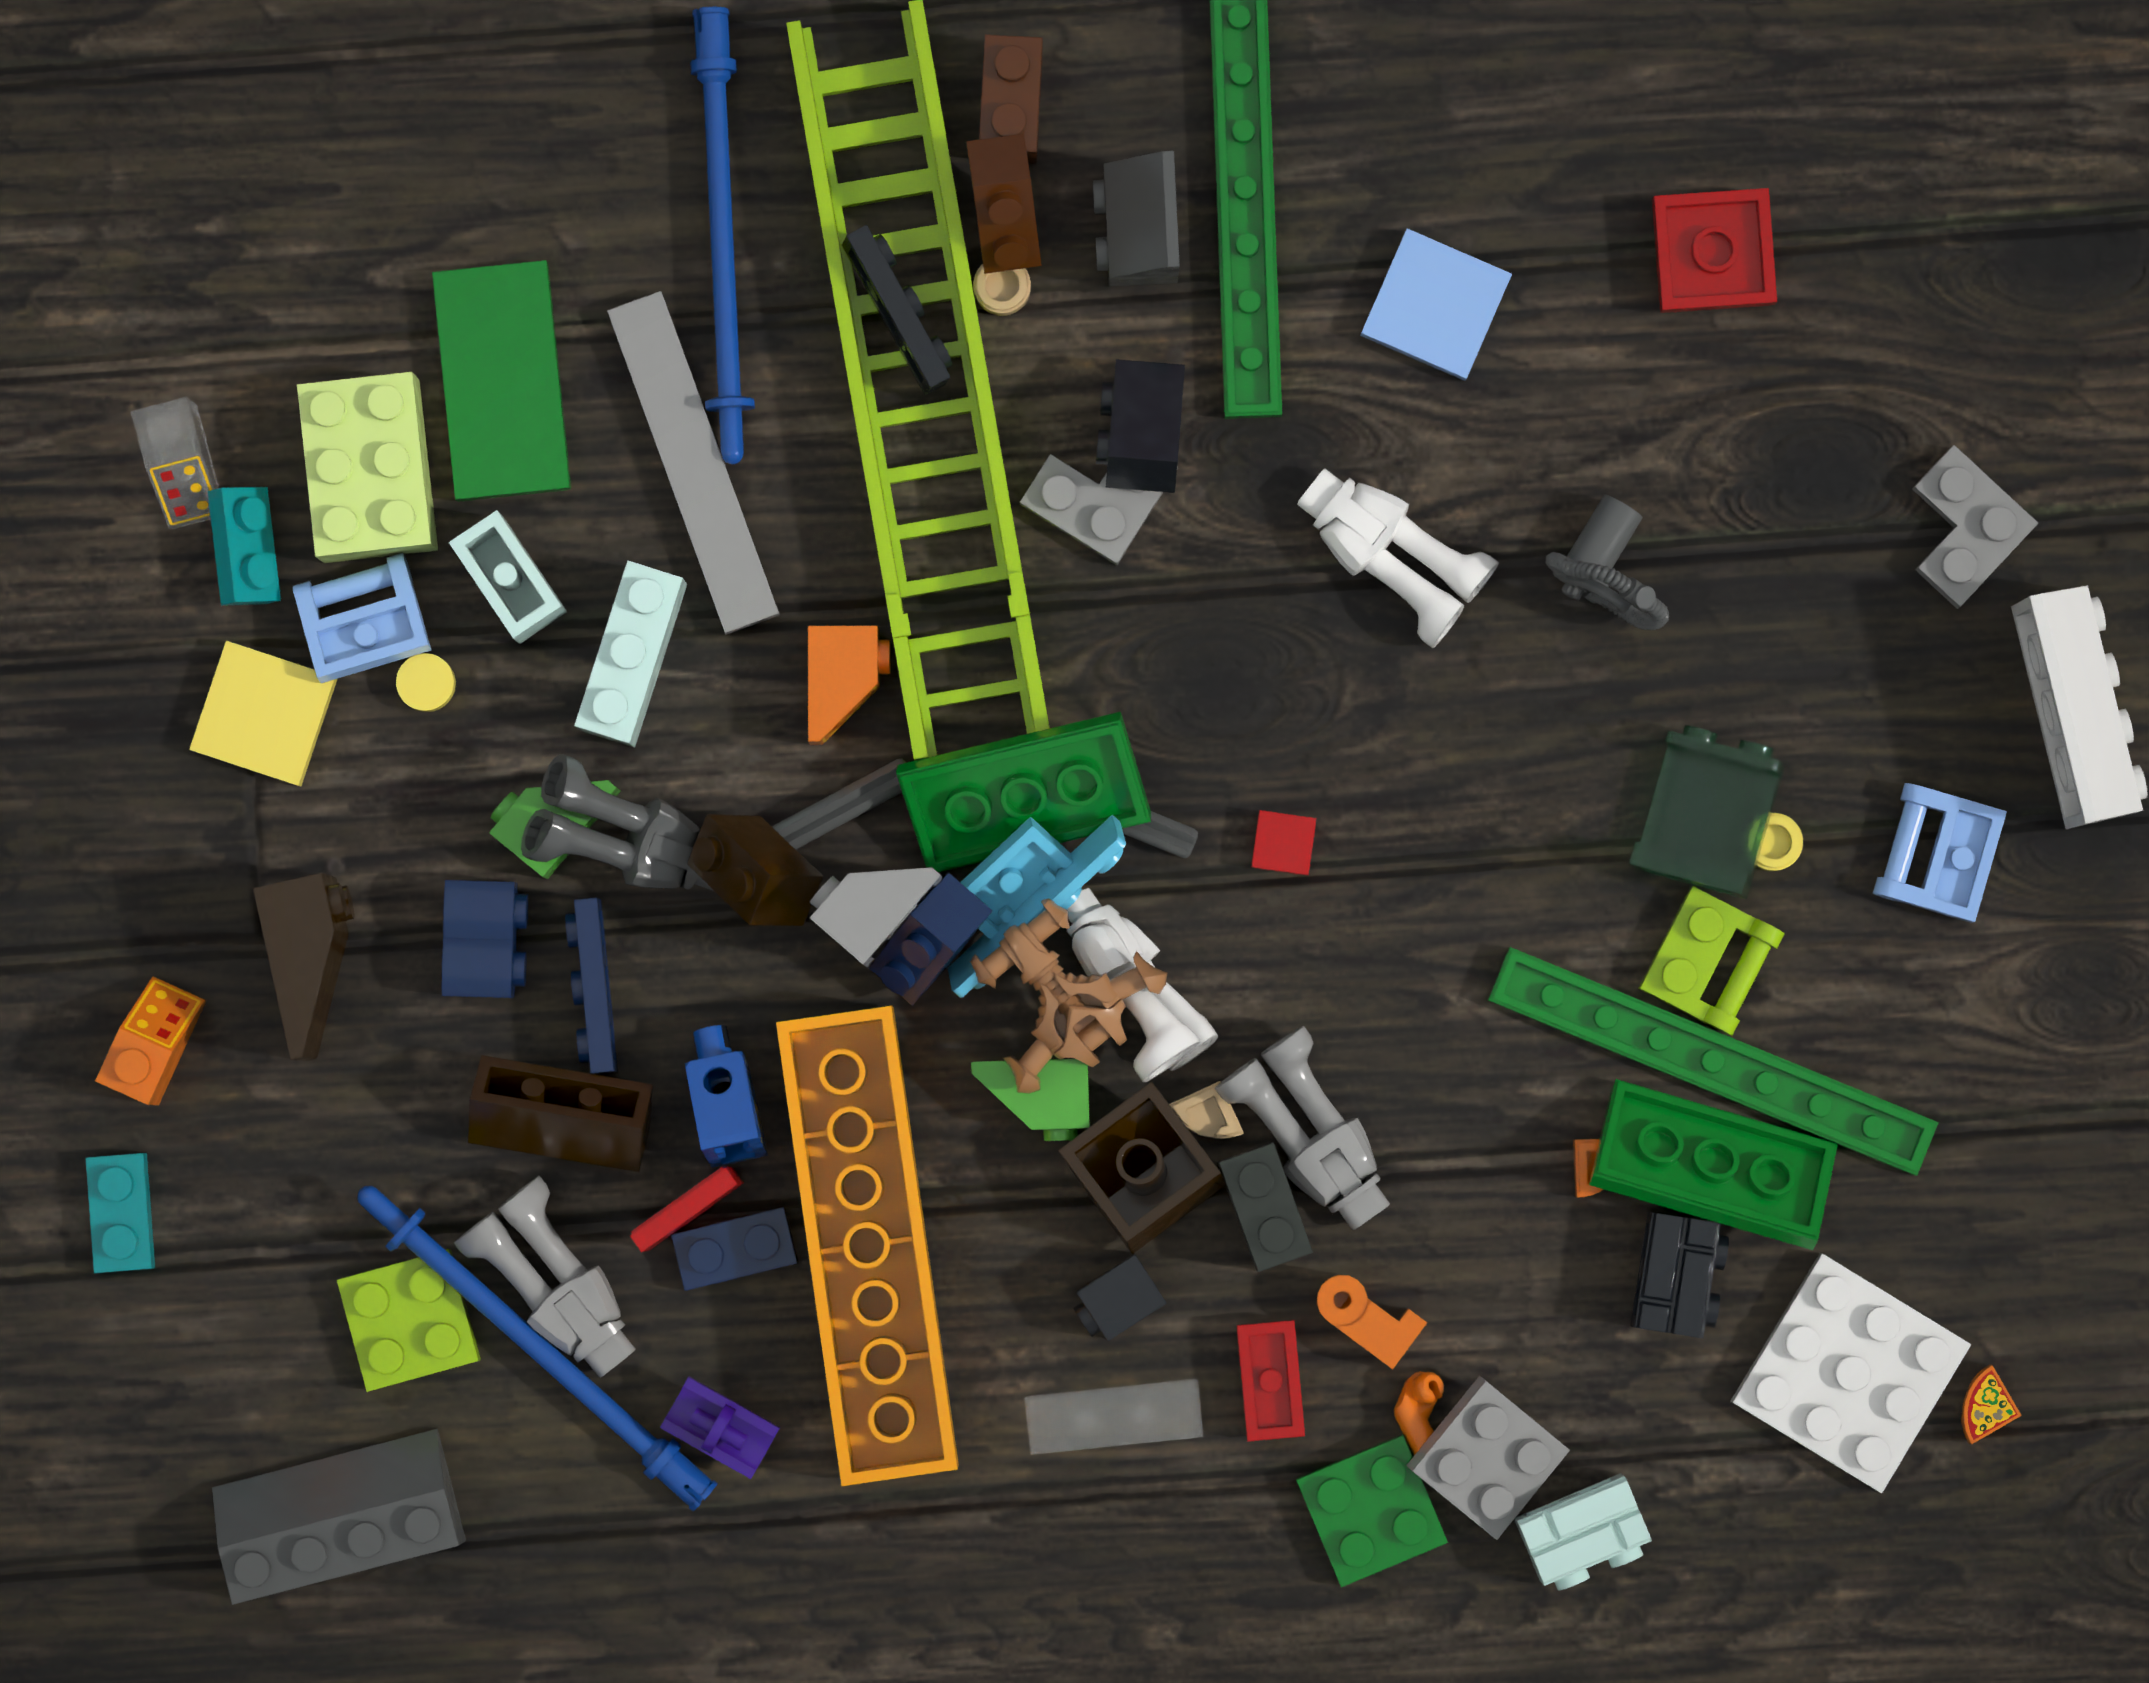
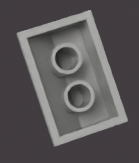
M932 867L848 873L841 882L832 876L811 899L810 903L817 910L810 919L869 969L908 916L943 878Z

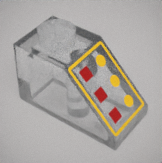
M183 397L131 411L144 465L168 528L172 530L210 520L207 491L218 489L219 487L198 406L188 397Z

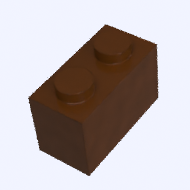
M985 34L979 139L1024 133L1028 163H1037L1043 37Z
M1024 133L966 141L984 274L1042 266Z

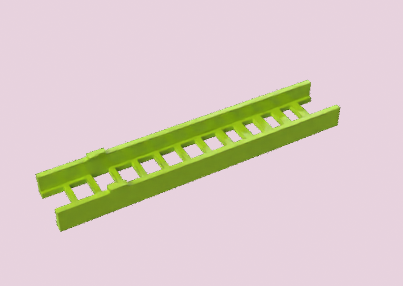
M923 0L909 1V10L901 11L909 56L837 69L818 71L811 27L802 28L800 20L786 23L914 761L937 755L929 708L1020 693L1027 734L1050 728ZM913 81L918 112L828 128L823 96ZM923 137L928 168L838 184L833 152ZM933 193L938 224L881 235L889 244L895 257L938 249L943 250L948 280L912 286V289L922 306L952 301L958 341L943 344L950 358L961 357L968 397L878 412L871 372L908 366L900 351L868 356L861 316L877 314L879 312L869 294L857 295L852 263L842 247V243L847 235L842 208ZM971 413L978 453L887 468L881 428ZM981 469L988 510L897 525L891 484ZM991 525L998 566L907 582L900 541ZM1009 580L1011 595L1008 596L1011 618L1015 617L1016 621L908 639V636L911 635L908 613L904 614L902 598ZM1010 638L1017 679L927 695L920 653Z

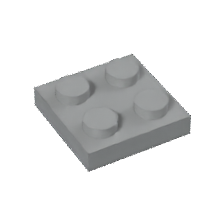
M1479 1376L1406 1466L1498 1540L1570 1450Z

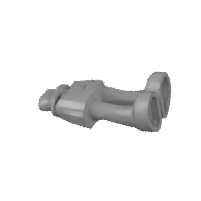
M1303 1025L1278 1040L1260 1055L1270 1070L1282 1081L1318 1133L1309 1139L1285 1106L1257 1058L1250 1060L1215 1087V1090L1228 1104L1244 1103L1251 1108L1271 1131L1289 1160L1283 1166L1284 1173L1288 1178L1320 1205L1327 1206L1331 1213L1339 1211L1349 1227L1355 1230L1388 1207L1390 1203L1376 1185L1381 1178L1375 1173L1377 1171V1164L1366 1132L1359 1119L1351 1118L1344 1120L1326 1097L1310 1070L1307 1058L1314 1043L1310 1033Z
M537 1176L499 1206L498 1210L560 1282L557 1287L552 1290L513 1242L502 1221L494 1211L460 1236L453 1244L467 1258H484L495 1266L514 1286L532 1310L526 1322L556 1348L571 1356L574 1354L573 1357L577 1363L585 1359L597 1376L601 1378L636 1349L620 1330L625 1326L624 1322L621 1319L615 1321L621 1317V1312L611 1286L600 1266L586 1269L552 1227L545 1213L550 1192L543 1179Z

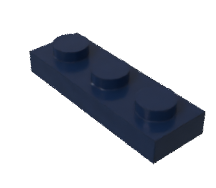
M599 898L574 900L575 913H567L565 915L569 948H579L581 970L571 971L573 1002L575 1006L584 1005L586 1028H579L576 1031L580 1063L590 1062V1073L592 1074L618 1072L602 900Z

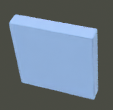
M1406 229L1360 336L1466 381L1512 274L1410 229Z

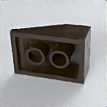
M324 873L253 888L290 1060L309 1061L318 1058L349 935L346 921L355 919L348 886H341L337 882L336 877Z

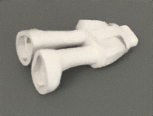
M1327 469L1321 471L1297 503L1298 506L1316 519L1313 526L1321 530V538L1340 564L1351 575L1354 576L1365 570L1393 589L1411 605L1418 615L1417 634L1432 648L1443 639L1463 611L1464 605L1386 550L1389 544L1394 542L1430 568L1467 603L1471 602L1479 593L1499 564L1498 561L1483 552L1464 555L1447 547L1423 531L1406 516L1409 504L1405 501L1363 483H1358L1355 486V482L1351 478L1344 483Z
M1090 888L1081 890L1077 900L1066 909L1068 910V919L1072 923L1067 932L1073 937L1072 949L1088 977L1092 974L1101 976L1107 973L1111 980L1136 967L1133 960L1136 951L1146 962L1155 967L1151 960L1160 952L1159 948L1136 925L1128 919L1119 916L1120 913L1111 905L1101 906ZM1167 982L1160 994L1148 992L1147 988L1123 999L1125 1006L1136 1018L1146 1036V1043L1138 1053L1133 1064L1134 1070L1142 1082L1155 1078L1168 1068L1170 1071L1179 1069L1203 1053L1218 1038L1217 1033L1207 1019L1197 1012Z

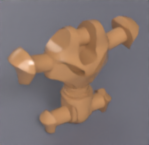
M1050 898L1041 901L1046 910L1028 924L1023 922L1019 926L1013 925L1009 927L1003 934L1004 938L999 942L1000 946L981 961L975 954L970 961L975 970L978 983L996 988V979L1015 964L1022 972L1020 978L1023 984L1027 982L1029 985L1033 984L1035 990H1039L1041 993L1038 997L1041 1004L1037 1009L1039 1017L1035 1020L1036 1028L1031 1032L1037 1038L1020 1060L1011 1055L1003 1058L1015 1077L1017 1093L1030 1094L1040 1090V1078L1037 1075L1053 1055L1058 1059L1075 1058L1091 1067L1096 1066L1100 1062L1093 1052L1097 1047L1110 1037L1119 1046L1127 1041L1121 1022V1013L1126 1007L1123 999L1147 988L1148 992L1160 994L1167 980V972L1150 965L1137 951L1133 956L1136 967L1111 980L1107 973L1101 976L1092 974L1089 977L1080 974L1076 977L1071 972L1068 974L1062 972L1064 968L1058 965L1059 961L1057 960L1060 955L1054 950L1048 951L1042 942L1060 927L1070 929L1068 910L1058 906Z

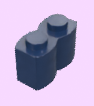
M445 880L442 996L514 998L515 986L525 987L527 957L526 952H516L517 929H527L528 894H518V882Z

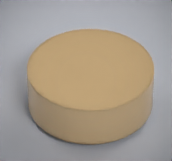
M982 264L974 276V294L979 305L987 312L998 316L1011 315L1019 311L1028 301L1031 292L1030 277L1026 268L984 274Z

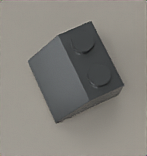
M1161 151L1104 163V179L1093 180L1094 215L1106 214L1107 237H1095L1097 272L1108 271L1109 286L1178 283L1180 264L1174 151Z

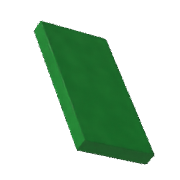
M547 260L432 272L455 500L460 502L571 490Z
M1121 711L897 765L896 775L926 868L932 867L937 872L983 862L1030 817L1059 843L1089 837L1111 815L1121 822L1122 829L1151 822V810Z
M1615 1079L1610 1092L1589 1185L1813 1250L1819 1238L1838 1144Z

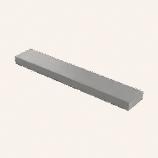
M659 291L607 310L725 634L727 635L779 616L777 605L662 292Z

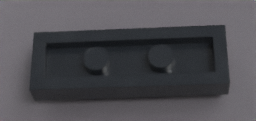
M867 225L846 235L842 247L922 392L926 396L945 386L951 377L947 368L953 365L952 360L941 339L937 335L931 338L927 335L919 320L925 313L912 287L906 285L902 288L895 277L891 267L897 265V262L889 244L881 234L873 237Z

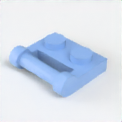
M404 553L387 557V564L312 586L310 581L293 586L294 597L315 673L320 683L431 651L414 590L413 579ZM394 586L395 597L322 619L320 617V607Z
M1904 783L1900 800L1905 802L1884 877H1877L1873 894L1970 923L1975 922L2007 811L1923 786ZM1927 809L1942 812L1943 816L1922 888L1906 884L1926 811Z

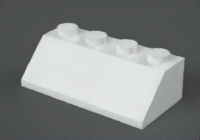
M2087 585L2029 596L2011 606L2065 828L2070 829L2143 811L2141 799L2147 798V785L2140 765L2132 766L2127 743H2131L2134 740L2133 728L2127 710H2118L2113 687L2120 685L2119 671L2113 654L2104 653L2099 631L2106 630V620L2100 599L2098 597H2090Z

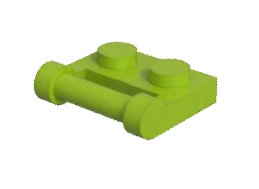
M1691 886L1638 989L1727 1035L1733 1036L1740 1022L1739 1019L1735 1018L1771 947L1777 949L1785 933ZM1735 930H1738L1749 936L1750 939L1714 1007L1701 1001L1700 998Z

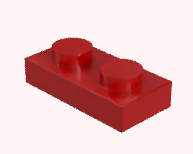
M1295 1320L1236 1325L1247 1442L1305 1436Z

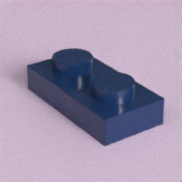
M785 1207L671 1235L685 1291L798 1263Z

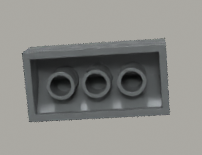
M438 1428L212 1487L218 1551L232 1605L456 1547L466 1541Z

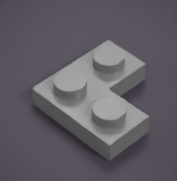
M1953 445L1912 488L1915 493L1953 527L1952 531L1915 570L1958 609L2034 529L2038 522Z
M1050 454L1020 501V505L1117 566L1163 492L1106 488L1107 473L1100 484H1097Z

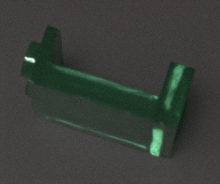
M1689 725L1684 726L1682 734L1668 731L1665 739L1667 751L1641 842H1635L1629 864L1639 871L1747 900L1784 766L1780 760L1772 758L1774 749L1762 744L1740 740L1738 749L1716 743L1718 734Z

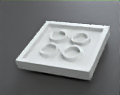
M1819 1253L1731 1399V1402L1882 1493L1971 1344L1826 1255Z

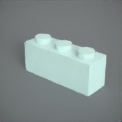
M627 561L574 725L577 729L635 748L687 587V583L682 577Z

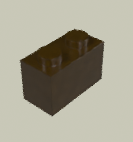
M707 814L687 862V865L749 925L803 926L812 906L810 901L817 893L824 877L761 816Z

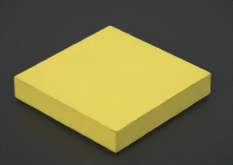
M226 641L189 750L301 787L337 679L320 683L314 669Z

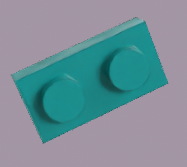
M231 487L207 491L221 606L270 604L281 601L268 487Z
M147 1153L86 1158L94 1273L155 1268Z

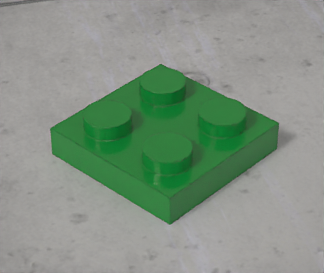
M1403 1434L1296 1478L1341 1587L1448 1543L1422 1479L1406 1466L1413 1457Z

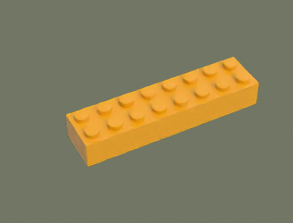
M885 1006L776 1022L841 1486L957 1470L959 1463L894 1007Z

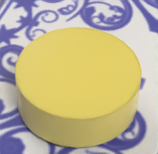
M421 653L408 658L401 665L396 677V687L399 696L408 706L418 711L432 712L441 709L451 700L455 692L456 680L452 668L446 661L434 654Z
M1769 813L1756 818L1750 823L1744 834L1743 847L1747 858L1753 865L1765 871H1779L1791 866L1798 859L1803 847V836L1799 826L1790 817L1779 813Z

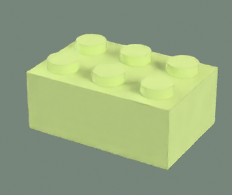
M413 372L297 384L315 557L323 563L393 556L400 553L411 554L437 551L438 544L420 380Z

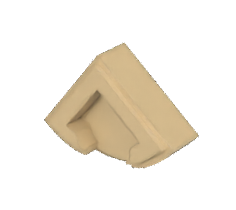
M1220 1081L1169 1104L1187 1129L1198 1135L1224 1139L1244 1134L1231 1104L1224 1101L1215 1090V1087L1221 1083Z

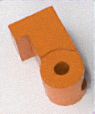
M1336 1275L1328 1278L1321 1284L1317 1292V1306L1321 1315L1391 1369H1394L1427 1322L1408 1308L1400 1319L1396 1320L1369 1300L1364 1286L1357 1279L1349 1275Z

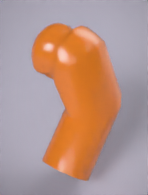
M1420 1371L1411 1375L1405 1381L1394 1407L1395 1419L1414 1455L1434 1432L1428 1419L1437 1399L1442 1398L1444 1393L1443 1381L1434 1372Z

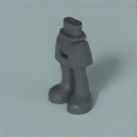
M559 754L552 760L546 770L541 786V797L546 804L599 819L629 830L626 841L585 827L565 816L546 809H540L531 816L523 833L521 850L525 858L536 862H548L563 854L580 855L621 869L625 884L660 889L682 887L687 890L692 888L693 885H697L713 891L687 865L700 832L697 824L672 805L659 798L643 806L603 791L590 782L582 763L573 757Z

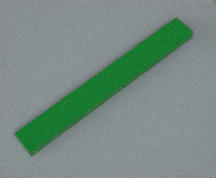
M1209 0L1224 419L1282 417L1267 0Z
M1509 947L1487 1000L1914 1176L1918 1175L1939 1123L1512 947Z

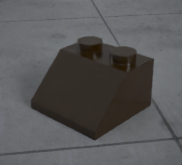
M1153 1082L1143 1087L1058 1150L1096 1207L1132 1254L1225 1186L1221 1172Z

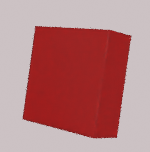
M1259 810L1251 868L1308 876L1317 818Z

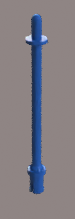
M702 7L692 11L696 59L690 62L691 74L697 76V80L703 84L718 397L705 401V409L709 412H719L722 458L726 463L737 464L744 455L742 411L755 409L753 398L741 396L726 97V83L731 79V75L737 72L736 60L730 58L729 9L725 7Z
M364 1186L359 1190L357 1198L360 1205L394 1235L385 1247L391 1252L397 1249L401 1243L405 1244L642 1457V1465L645 1467L642 1472L650 1480L656 1476L684 1501L691 1511H695L701 1505V1501L710 1495L718 1483L715 1480H711L679 1451L682 1446L674 1438L668 1441L665 1438L657 1439L420 1228L418 1224L425 1216V1212L421 1208L409 1218L377 1188Z

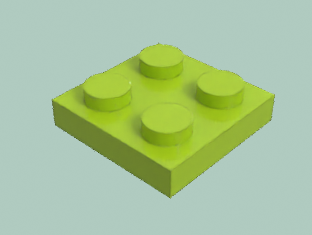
M447 1249L446 1251L452 1255L451 1249ZM419 1257L337 1280L367 1392L481 1360L464 1297Z

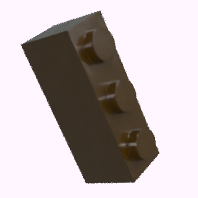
M481 1055L469 1100L468 1143L640 1172L650 1130L653 1084Z

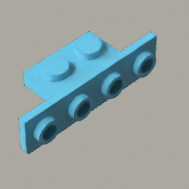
M1111 815L1071 853L1030 817L960 882L993 911L979 928L984 934L948 967L951 989L956 995L962 998L971 989H980L986 985L978 983L975 970L970 962L975 954L981 961L1000 946L999 942L1004 938L1003 934L1009 927L1013 925L1019 926L1023 922L1028 924L1046 910L1041 903L1044 899L1050 898L1058 906L1068 909L1077 900L1082 886L1097 872L1100 874L1105 873L1118 862L1122 856L1126 841L1121 822L1115 816Z

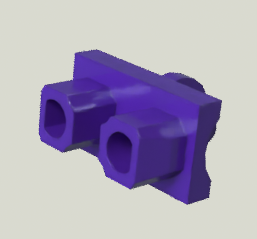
M690 1376L687 1378L673 1406L660 1426L664 1431L749 1479H752L780 1429L779 1426Z

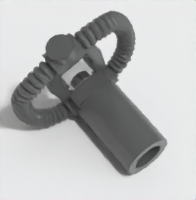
M1604 494L1567 557L1557 552H1551L1546 556L1545 563L1553 571L1554 576L1565 583L1561 590L1571 599L1579 600L1583 596L1593 604L1597 603L1605 609L1608 608V611H1613L1614 615H1618L1619 618H1622L1638 629H1660L1669 621L1667 606L1656 598L1653 588L1643 585L1633 577L1628 578L1613 568L1643 517L1623 502ZM1608 586L1613 587L1615 590L1619 592V594L1611 588H1609Z

